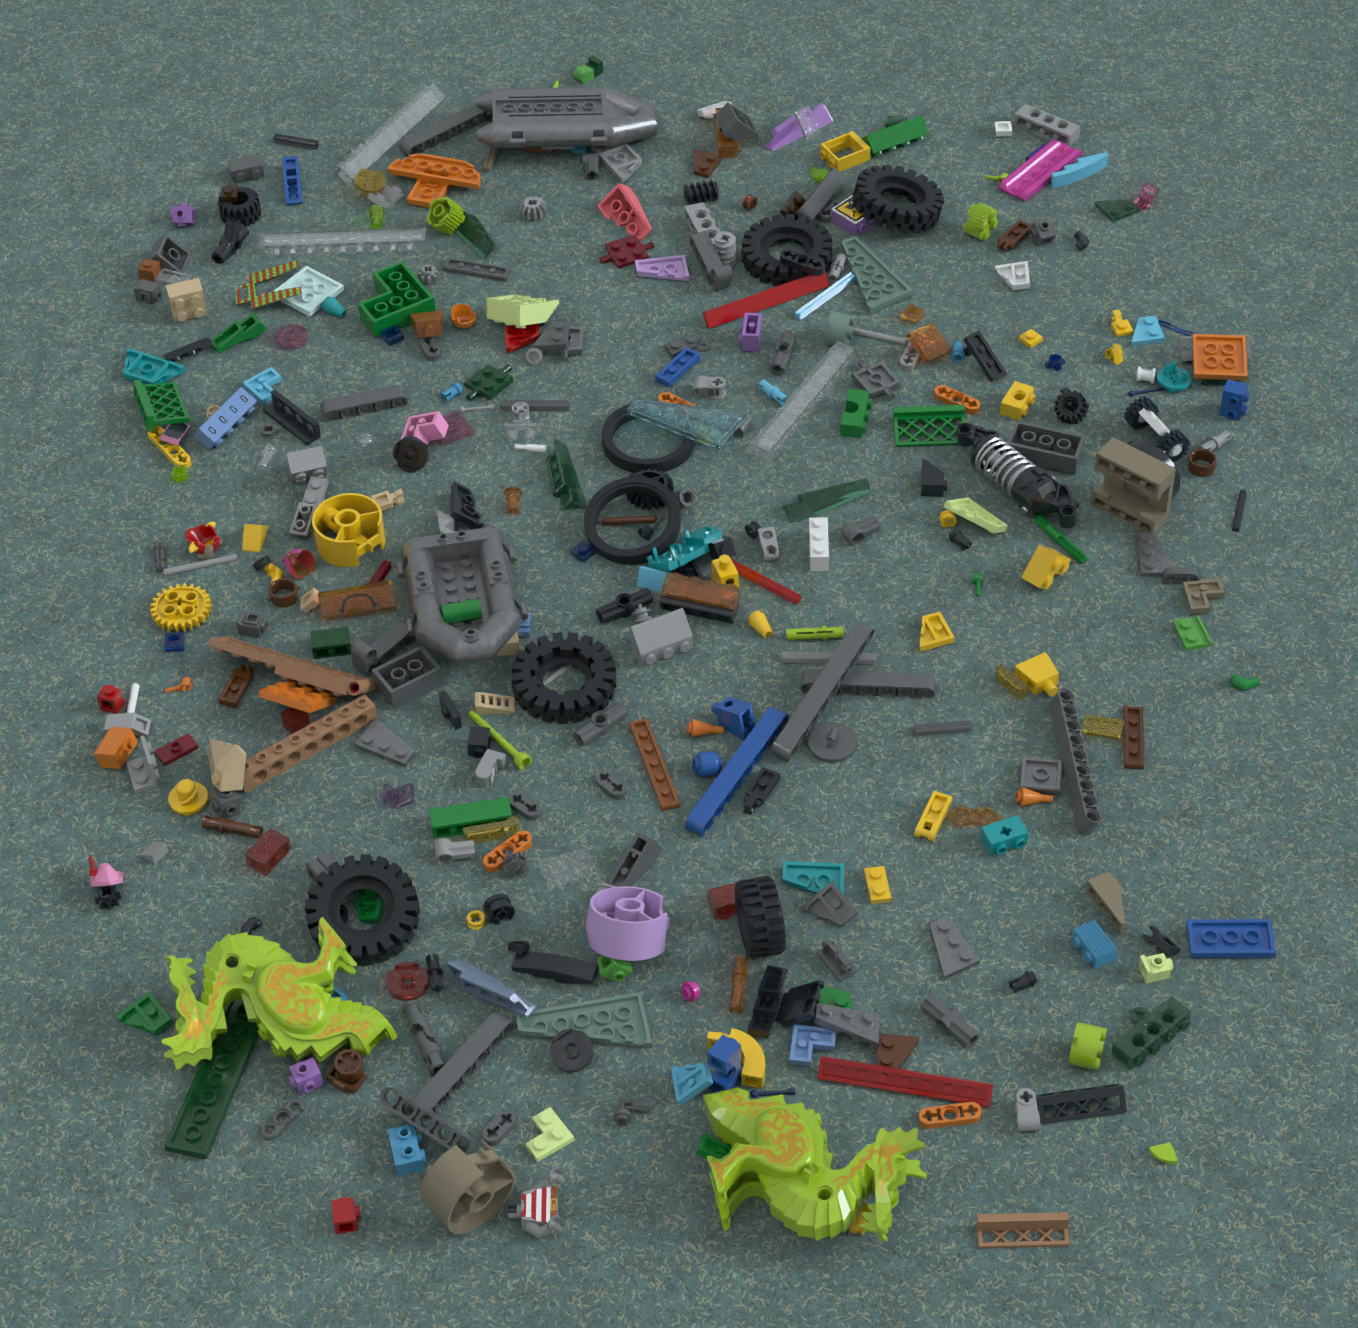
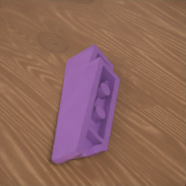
M820 103L812 111L805 107L774 128L771 133L773 136L772 140L765 144L764 147L775 151L832 123L833 119L823 103Z

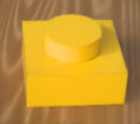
M1029 329L1021 334L1018 340L1031 349L1042 342L1043 337L1034 330Z

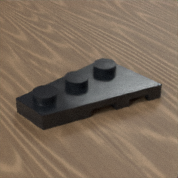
M454 481L451 486L450 516L455 521L462 522L474 529L482 528L484 523H480L479 518L481 515L474 508L476 503L471 490Z

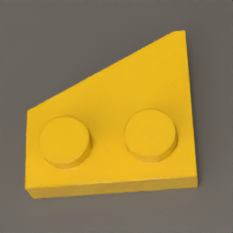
M940 611L922 616L920 652L954 643L955 637Z

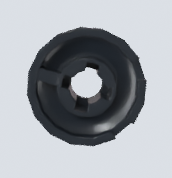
M506 894L492 895L483 904L484 913L490 924L494 923L497 925L500 924L499 921L511 920L514 917V906L511 904L510 897Z

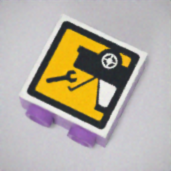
M851 195L831 209V222L856 236L859 233H864L868 227L875 224H873L874 219L868 221L862 217L863 213H858L855 209L856 205H853L852 202L853 195Z

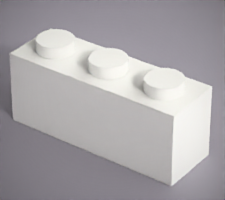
M828 517L809 518L810 571H829Z

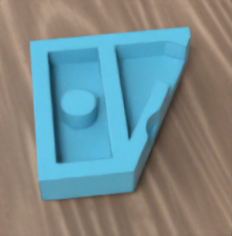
M697 1063L695 1065L688 1064L681 1068L677 1066L671 1067L677 1103L684 1104L713 1084L708 1064Z

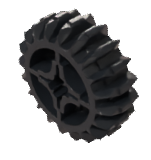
M648 468L645 471L641 469V472L635 471L634 475H630V477L640 476L654 479L664 484L672 493L674 491L672 478H669L668 474H664L663 470L658 472L657 469L650 470ZM635 492L626 494L630 504H634L636 508L641 505L642 510L645 507H648L649 510L652 507L658 509L659 505L662 507L665 505L660 499L647 493Z

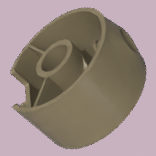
M481 1140L480 1143L485 1147V1151L480 1148L477 1153L466 1155L457 1145L450 1148L429 1169L421 1185L420 1198L422 1202L453 1234L460 1235L472 1232L497 1214L509 1199L515 1186L516 1178L514 1171L484 1140Z

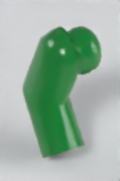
M1232 675L1229 679L1232 686L1242 691L1260 685L1257 677L1246 679L1240 675Z

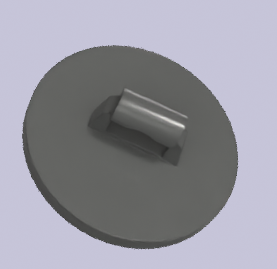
M835 722L824 723L815 727L810 732L808 747L810 752L820 760L839 762L849 758L855 752L857 737L853 730L844 724Z

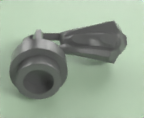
M650 1096L620 1100L617 1103L619 1109L614 1111L613 1119L617 1125L626 1126L631 1121V1112L629 1110L649 1112L654 1107V1101Z

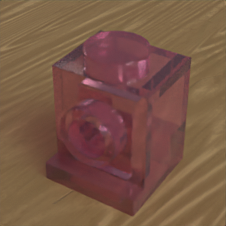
M1145 182L1134 203L1137 204L1139 209H1149L1160 189Z

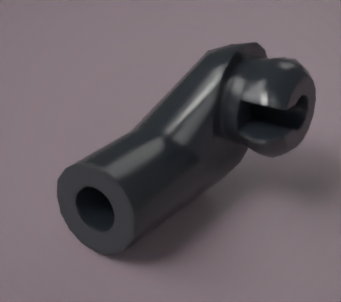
M1077 231L1074 235L1079 241L1076 243V247L1082 251L1084 248H1087L1089 239L1081 231Z
M250 917L241 927L240 933L247 932L248 935H251L253 928L258 930L261 927V919Z

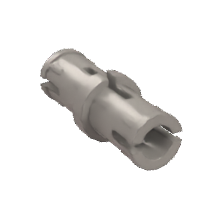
M837 254L835 261L831 264L827 277L829 282H837L839 275L843 272V265L846 261L844 254Z
M1224 430L1217 436L1210 437L1207 442L1198 446V449L1218 450L1221 445L1231 440L1232 437L1229 436L1231 434L1229 431Z

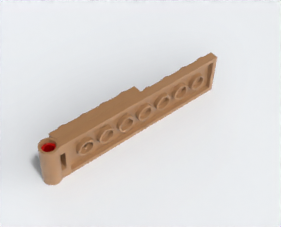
M227 636L209 639L208 646L215 647L214 650L217 652L226 653L228 651L231 652V656L237 658L248 657L250 662H264L265 666L275 668L274 674L281 675L280 678L283 680L292 681L294 679L303 686L314 685L316 690L326 691L327 689L336 696L343 697V695L372 693L377 686L372 678L356 676Z

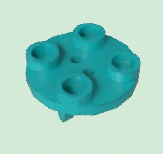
M1172 361L1171 365L1166 363L1165 367L1158 371L1156 381L1168 393L1174 394L1177 391L1189 388L1192 377L1186 370L1176 367V362Z

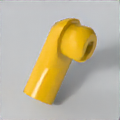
M273 563L265 566V571L272 578L271 583L282 578L283 572Z

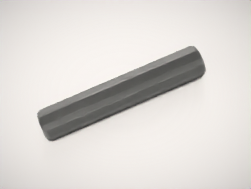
M969 720L913 726L914 736L971 731Z

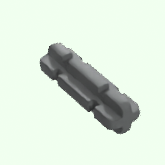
M156 542L154 544L156 572H163L165 569V547L163 542Z

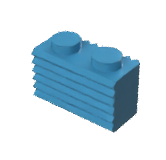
M1095 920L1073 929L1072 944L1075 949H1080L1087 964H1091L1096 969L1116 960L1118 949Z

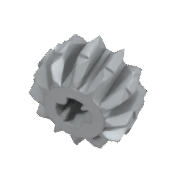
M530 196L520 201L519 213L523 220L528 219V221H531V219H534L536 222L537 218L542 220V217L546 216L547 205L543 198Z

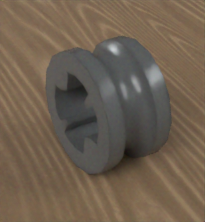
M267 423L262 425L260 430L263 438L272 439L277 435L274 424Z

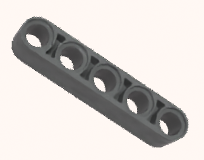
M833 167L795 214L798 217L800 215L808 217L809 223L816 217L846 177Z
M395 385L327 399L320 404V409L324 421L329 422L330 420L346 419L349 416L355 417L364 413L370 414L383 409L389 410L398 406H406L408 400L404 388Z
M387 1087L381 1091L379 1099L386 1108L446 1148L450 1149L455 1145L459 1147L461 1139H465L469 1147L467 1151L463 1152L467 1155L474 1151L475 1140L472 1136L400 1088ZM389 1091H393L396 1095L393 1103L387 1100V1093ZM407 1103H411L414 1107V1112L411 1115L405 1112V1105ZM425 1115H429L432 1118L430 1127L423 1124ZM443 1127H447L450 1130V1137L448 1139H444L441 1135Z

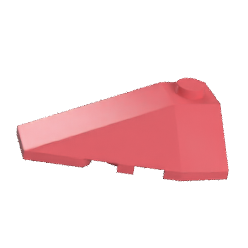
M618 183L597 205L605 218L608 220L612 218L619 227L621 225L624 226L626 232L630 235L636 234L639 241L643 240L652 231L638 198L631 188Z

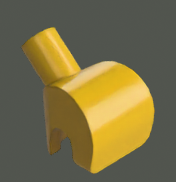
M1115 343L1105 351L1106 358L1108 360L1113 358L1112 362L1118 365L1123 362L1121 345Z

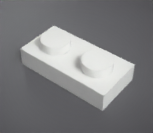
M722 101L697 109L698 116L704 117V119L714 117L713 114L718 113L727 102L731 105L732 103Z

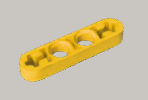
M156 425L154 426V431L147 432L149 440L176 468L185 470L191 466L190 456L179 444L168 443L161 445V443L165 442L161 440L162 433L165 431L161 426ZM173 451L178 452L177 454H170Z

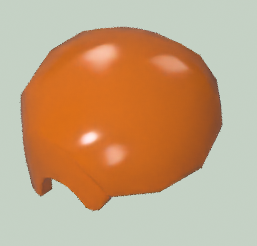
M456 304L451 309V322L460 329L470 328L476 322V312H472L470 305Z

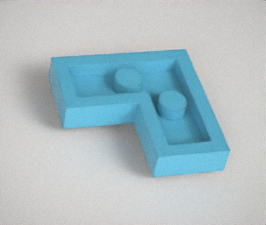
M270 367L244 381L243 387L264 405L272 401L271 391L273 389L271 386L281 382L282 378L277 371Z

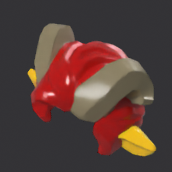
M209 522L207 525L200 524L186 530V540L190 544L188 550L190 553L195 552L196 557L201 561L211 559L213 553L223 544V540L217 535L215 530V522Z

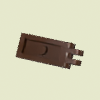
M1018 220L998 239L997 248H1003L1005 252L1009 249H1014L1029 235L1032 225Z
M241 664L239 669H234L218 698L219 704L234 708L238 707L253 680V667L248 666L246 669V665Z

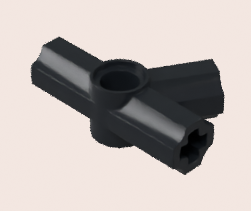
M226 219L224 235L220 239L218 248L211 254V258L215 263L222 264L232 253L236 254V251L241 248V243L249 235V229L241 224L240 220Z

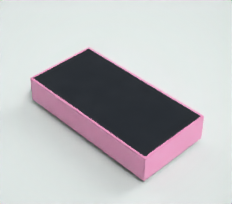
M185 423L169 424L162 433L161 440L178 445L188 432L190 425Z

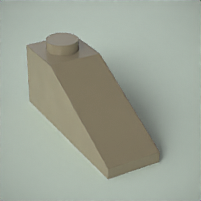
M1108 871L1088 880L1086 892L1116 931L1122 935L1125 928V916L1120 883Z

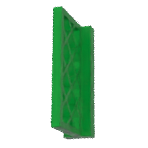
M133 380L134 397L147 432L154 431V426L189 422V415L176 382L142 385L141 380Z
M965 406L893 407L896 447L959 445L957 440L952 438L957 433V427L951 424V422L961 420V423H965ZM935 421H941L944 424L940 428H938L933 423ZM898 422H905L908 426L902 429L898 426ZM917 422H924L926 425L921 429L915 424ZM947 426L953 430L949 435L942 431ZM911 427L918 431L914 436L907 432ZM931 427L935 432L929 435L925 430ZM922 434L927 439L925 441H919L916 438ZM938 434H940L943 437H945V439L943 441H938L935 439V437ZM905 435L909 440L907 442H899V438Z

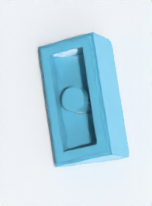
M640 566L637 586L665 593L667 588L675 589L676 574Z

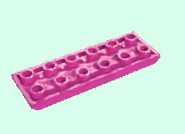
M1054 139L1000 183L999 189L1025 202L1051 181V173L1063 171L1064 166L1071 165L1083 155V152Z

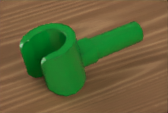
M974 572L972 576V583H976V596H980L983 574Z

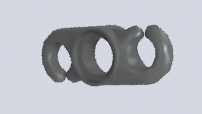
M291 1099L281 1108L275 1110L271 1121L266 1123L267 1128L273 1127L275 1129L274 1132L267 1134L266 1128L262 1127L260 1130L261 1136L268 1140L276 1139L291 1126L293 1119L300 1114L298 1110L292 1111L291 1107L299 1105L300 1111H304V1102L300 1099ZM282 1115L289 1117L286 1122L280 1123L277 1121L278 1117Z

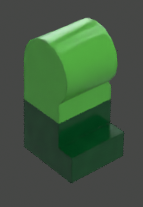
M595 56L589 57V62L578 66L574 70L573 77L583 84L603 73V61Z

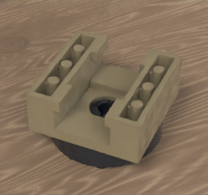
M1112 437L1096 453L1095 470L1105 474V478L1099 487H1095L1092 490L1091 505L1145 533H1156L1169 520L1171 501L1177 496L1180 489V474L1163 449L1157 448L1147 441L1134 440L1124 443Z

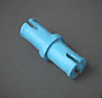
M766 380L759 382L758 389L766 393L768 398L774 399L782 406L788 403L789 396L782 393L777 386L771 385Z

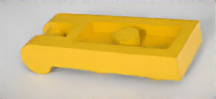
M933 791L916 826L914 836L919 838L922 836L928 838V841L934 842L952 803L953 796Z

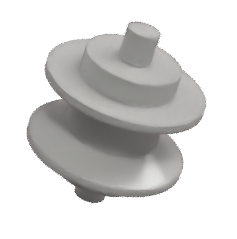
M638 604V608L635 609V612H632V614L637 616L634 622L639 624L651 619L652 616H648L647 613L651 609H646V607H642V604Z

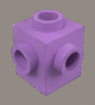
M178 203V206H172L170 219L173 223L177 224V227H187V224H195L196 208L188 206L187 203Z
M314 1058L298 1062L289 1067L291 1074L288 1077L292 1089H297L299 1095L310 1093L316 1088L324 1086L321 1072Z

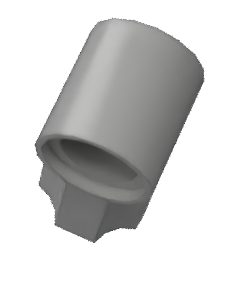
M439 839L434 844L436 862L439 865L447 862L451 864L457 859L475 857L473 840L452 842L449 839Z

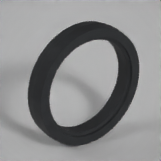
M638 401L622 406L607 418L602 429V446L606 457L617 467L635 473V471L641 472V469L645 471L648 468L650 470L657 469L658 472L661 470L663 472L670 471L683 464L691 456L695 447L696 434L691 418L679 407L662 401ZM641 417H658L669 420L676 424L685 436L682 444L674 452L654 459H640L623 453L615 446L613 437L623 424Z
M640 476L621 478L602 487L591 498L584 514L585 534L594 551L611 562L625 565L648 562L647 557L650 555L654 559L652 551L654 547H656L658 556L665 553L669 546L675 542L681 526L680 508L673 493L659 481ZM635 492L647 493L657 497L666 505L669 511V518L664 531L657 539L643 547L635 549L613 547L604 542L596 531L597 519L602 509L610 501L621 495Z

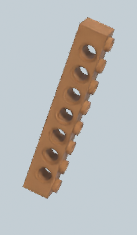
M364 694L246 759L242 791L246 793L369 725L374 718L378 719L376 705Z

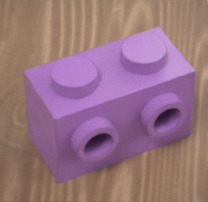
M745 313L744 322L740 324V332L742 334L739 333V344H742V351L759 352L762 333V313Z

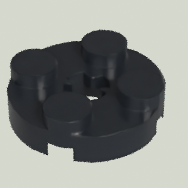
M405 436L395 444L393 457L394 459L396 458L397 465L402 470L411 473L416 472L427 464L429 460V447L417 437ZM407 451H412L415 456L410 458V454H407Z
M565 1029L557 1033L553 1038L550 1055L552 1061L559 1069L567 1073L577 1072L584 1069L592 1060L593 1045L585 1032ZM571 1045L573 1048L577 1047L578 1050L575 1051L576 1054L568 1055L566 1054V1051H568L567 1047Z

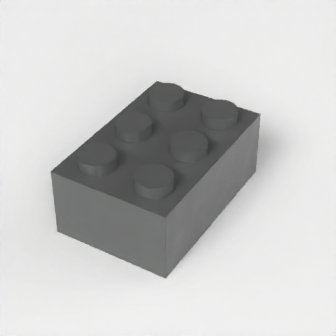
M422 645L372 670L373 679L377 685L376 688L393 709L443 684L441 667Z

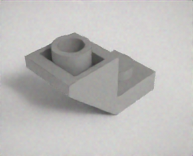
M386 185L381 194L377 193L375 195L370 193L367 198L378 206L388 208L406 197V195L401 192V188L395 185L393 187Z
M439 511L437 514L440 534L455 532L454 518Z
M136 713L108 714L105 716L103 732L107 733L111 726L132 728L134 735L146 738L149 735L151 720Z

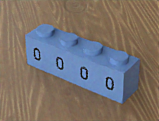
M240 387L197 430L194 437L207 449H211L213 446L217 448L223 442L222 437L224 435L228 437L234 431L233 427L235 425L239 426L245 420L244 416L246 414L249 416L255 410L253 406L257 400Z

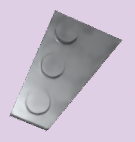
M376 718L372 720L355 742V748L404 767L407 766L415 755V750Z
M948 916L930 923L929 928L944 980L980 964L979 957Z
M816 1004L815 1024L836 1033H847L852 1036L851 1039L857 1042L860 1039L870 1043V1047L877 1050L879 1044V1014L828 1004Z

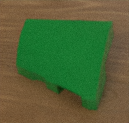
M371 890L354 891L353 893L359 892V900L355 901L356 907L359 909V920L362 923L378 924L385 912V904L381 896ZM380 896V901H375L376 897Z

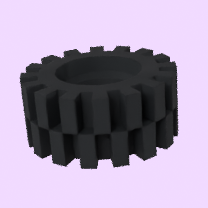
M1068 390V393L1065 394L1064 391L1062 396H1057L1058 400L1055 399L1054 409L1062 422L1078 424L1077 420L1081 422L1083 420L1082 417H1086L1088 405L1080 392ZM1068 402H1075L1078 404V408L1075 412L1068 413L1064 410L1065 405Z

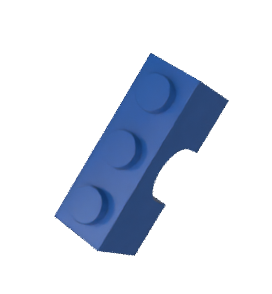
M722 1034L708 1051V1065L715 1068L711 1073L713 1084L709 1086V1089L714 1092H720L736 1088L741 1082V1044L734 1038H729Z

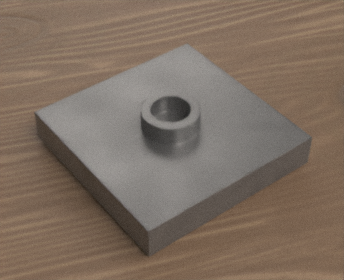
M1022 757L1020 787L1040 794L1060 795L1062 761Z

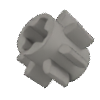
M425 265L420 268L421 272H418V278L422 284L430 285L434 282L437 283L439 271H436V267Z

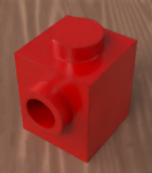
M342 1197L338 1200H331L336 1234L358 1231L357 1219H361L360 1205L355 1206L354 1197Z

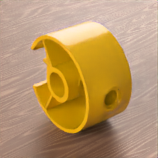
M357 493L335 495L323 501L313 513L312 525L316 549L320 557L326 562L339 567L360 566V556L368 551L373 553V548L380 544L381 550L384 549L386 538L382 511L378 503L372 498ZM330 528L337 534L336 539L324 536V531Z

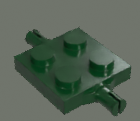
M487 364L464 382V386L472 391L466 395V399L472 401L477 396L485 397L489 400L494 398L514 382L513 376L507 374L512 370L511 366L507 364L502 369H496Z

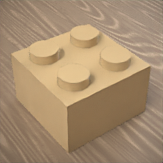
M199 278L165 285L174 323L208 315Z

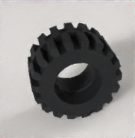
M239 187L237 202H220V198L218 200L220 218L224 224L226 219L231 218L240 220L241 224L248 227L250 223L254 224L255 220L258 221L259 217H261L258 194L255 190H250L248 187Z

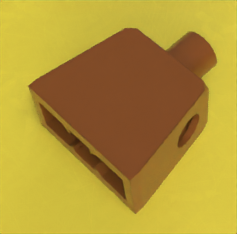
M443 310L410 314L412 331L417 338L441 336L445 327Z

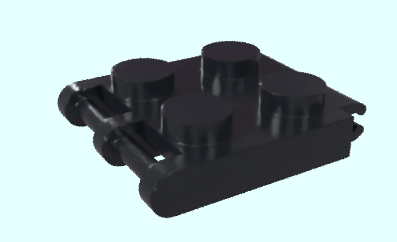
M818 980L790 988L783 995L780 1004L782 1008H779L775 1022L779 1021L783 1027L814 1019V1009L816 1004L819 1003V993L824 988L825 983Z

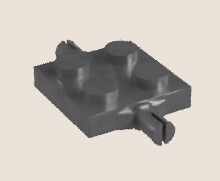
M567 318L564 319V321H569V323H571V320L569 318L568 320ZM570 325L567 349L547 350L548 355H561L560 360L564 362V359L567 362L568 355H582L584 327Z
M863 359L859 360L857 364L862 369L852 373V379L862 390L870 391V398L885 394L890 400L894 399L895 394L891 390L900 387V380L883 362L867 365Z

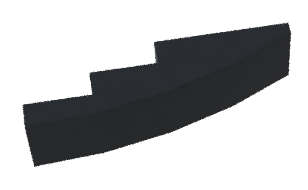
M527 951L517 952L511 966L515 972L532 973L534 977L553 978L558 983L593 984L599 970L598 964L577 958Z
M767 965L758 989V997L753 1007V1015L747 1030L748 1035L768 1039L788 969Z

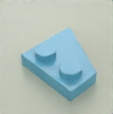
M1156 316L1138 318L1132 338V346L1164 342L1165 337Z

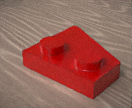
M539 324L526 325V328H516V325L504 326L506 353L532 344L540 337Z

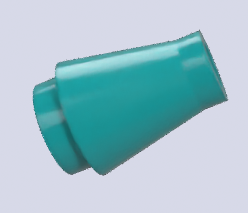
M328 296L323 300L321 307L325 312L339 318L347 314V310L334 297Z

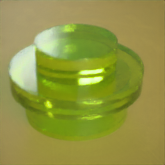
M177 466L172 470L171 479L174 482H184L189 478V472L183 466Z

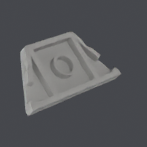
M627 143L598 148L591 146V151L599 153V160L621 183L625 182L642 165V159Z

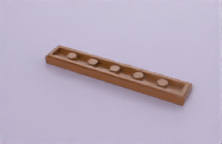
M648 718L629 722V727L661 811L681 807Z

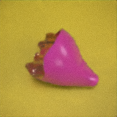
M297 548L289 551L282 557V562L285 563L287 571L294 578H305L311 572L313 573L318 566L313 554L306 549Z

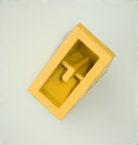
M244 524L242 551L260 553L269 526Z

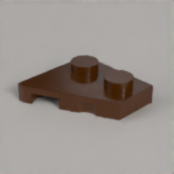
M694 148L693 174L709 178L722 161V156Z

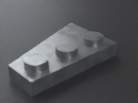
M1136 533L1135 538L1141 577L1162 576L1165 568L1175 567L1155 533Z

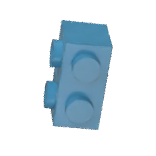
M412 1124L387 1129L397 1176L423 1171L422 1163L426 1162L424 1149L419 1150V1144H422L420 1131L415 1132Z

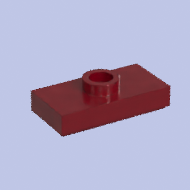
M187 733L154 752L162 764L167 766L199 749L191 735Z

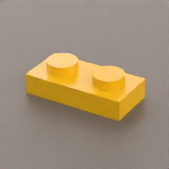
M885 867L864 868L871 904L891 902Z

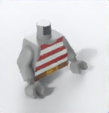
M558 1167L553 1168L548 1178L528 1191L522 1192L521 1205H508V1219L521 1218L522 1230H526L537 1238L561 1233L563 1228L560 1224L564 1223V1220L558 1216V1187L555 1185L556 1183L560 1185L564 1183L565 1178L561 1176L563 1171Z

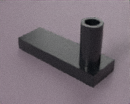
M979 330L964 338L966 343L963 349L965 356L973 354L989 381L994 382L1007 374Z

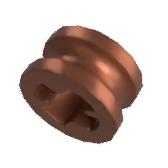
M747 194L743 199L742 206L752 210L758 203L757 197Z

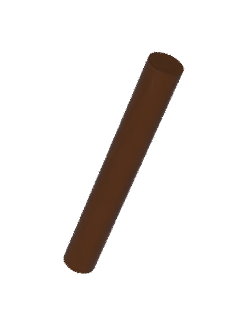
M657 516L603 518L602 523L603 525L656 523Z

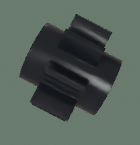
M109 885L97 889L98 896L94 897L96 904H99L101 910L104 908L111 910L113 907L119 906L118 900L122 899L120 891L116 890V886L112 887Z

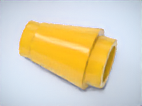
M755 611L748 617L749 625L764 639L773 634L764 613Z

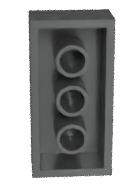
M1015 421L1007 443L1037 467L1076 475L1084 453L1086 436Z

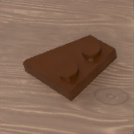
M879 1034L875 1065L901 1069L902 1064L908 1059L914 1047L918 1045L919 1037Z

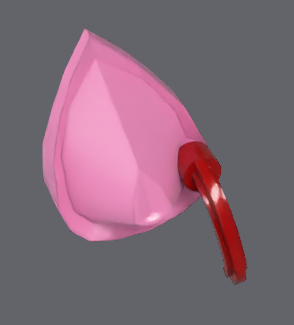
M92 856L88 857L91 868L89 869V878L92 887L123 883V873L121 871H116L109 863L100 864L99 868L95 869Z

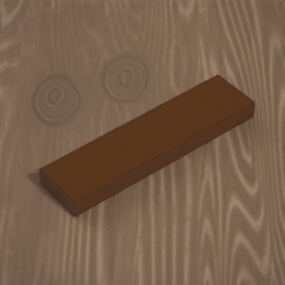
M1123 707L1124 769L1144 770L1143 707Z

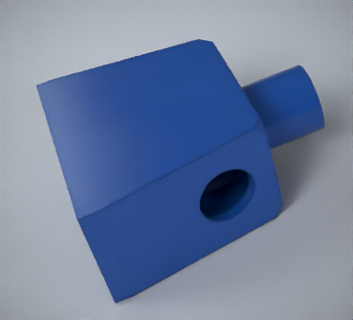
M727 697L721 703L715 702L712 705L711 712L717 715L719 726H723L725 730L744 741L755 727L751 703Z

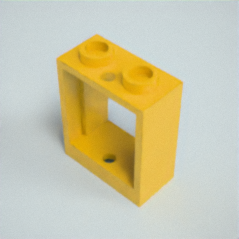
M851 131L821 143L819 155L822 160L829 164L831 169L835 167L841 172L870 160L871 148L855 132ZM849 147L854 151V153L842 158L834 155V153Z

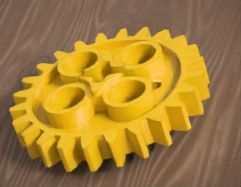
M177 583L175 588L171 585L169 590L163 588V594L157 593V598H153V603L150 604L153 622H156V626L161 625L162 630L168 628V632H171L173 629H175L176 633L179 632V629L186 632V628L193 630L194 625L200 627L199 622L205 623V618H209V612H212L209 594H206L205 589L201 590L200 586L194 588V584L187 587V584L184 583L180 587Z

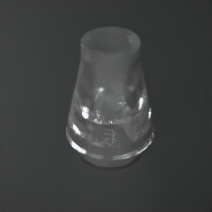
M269 444L262 447L257 464L259 470L263 469L266 471L278 457L276 447Z

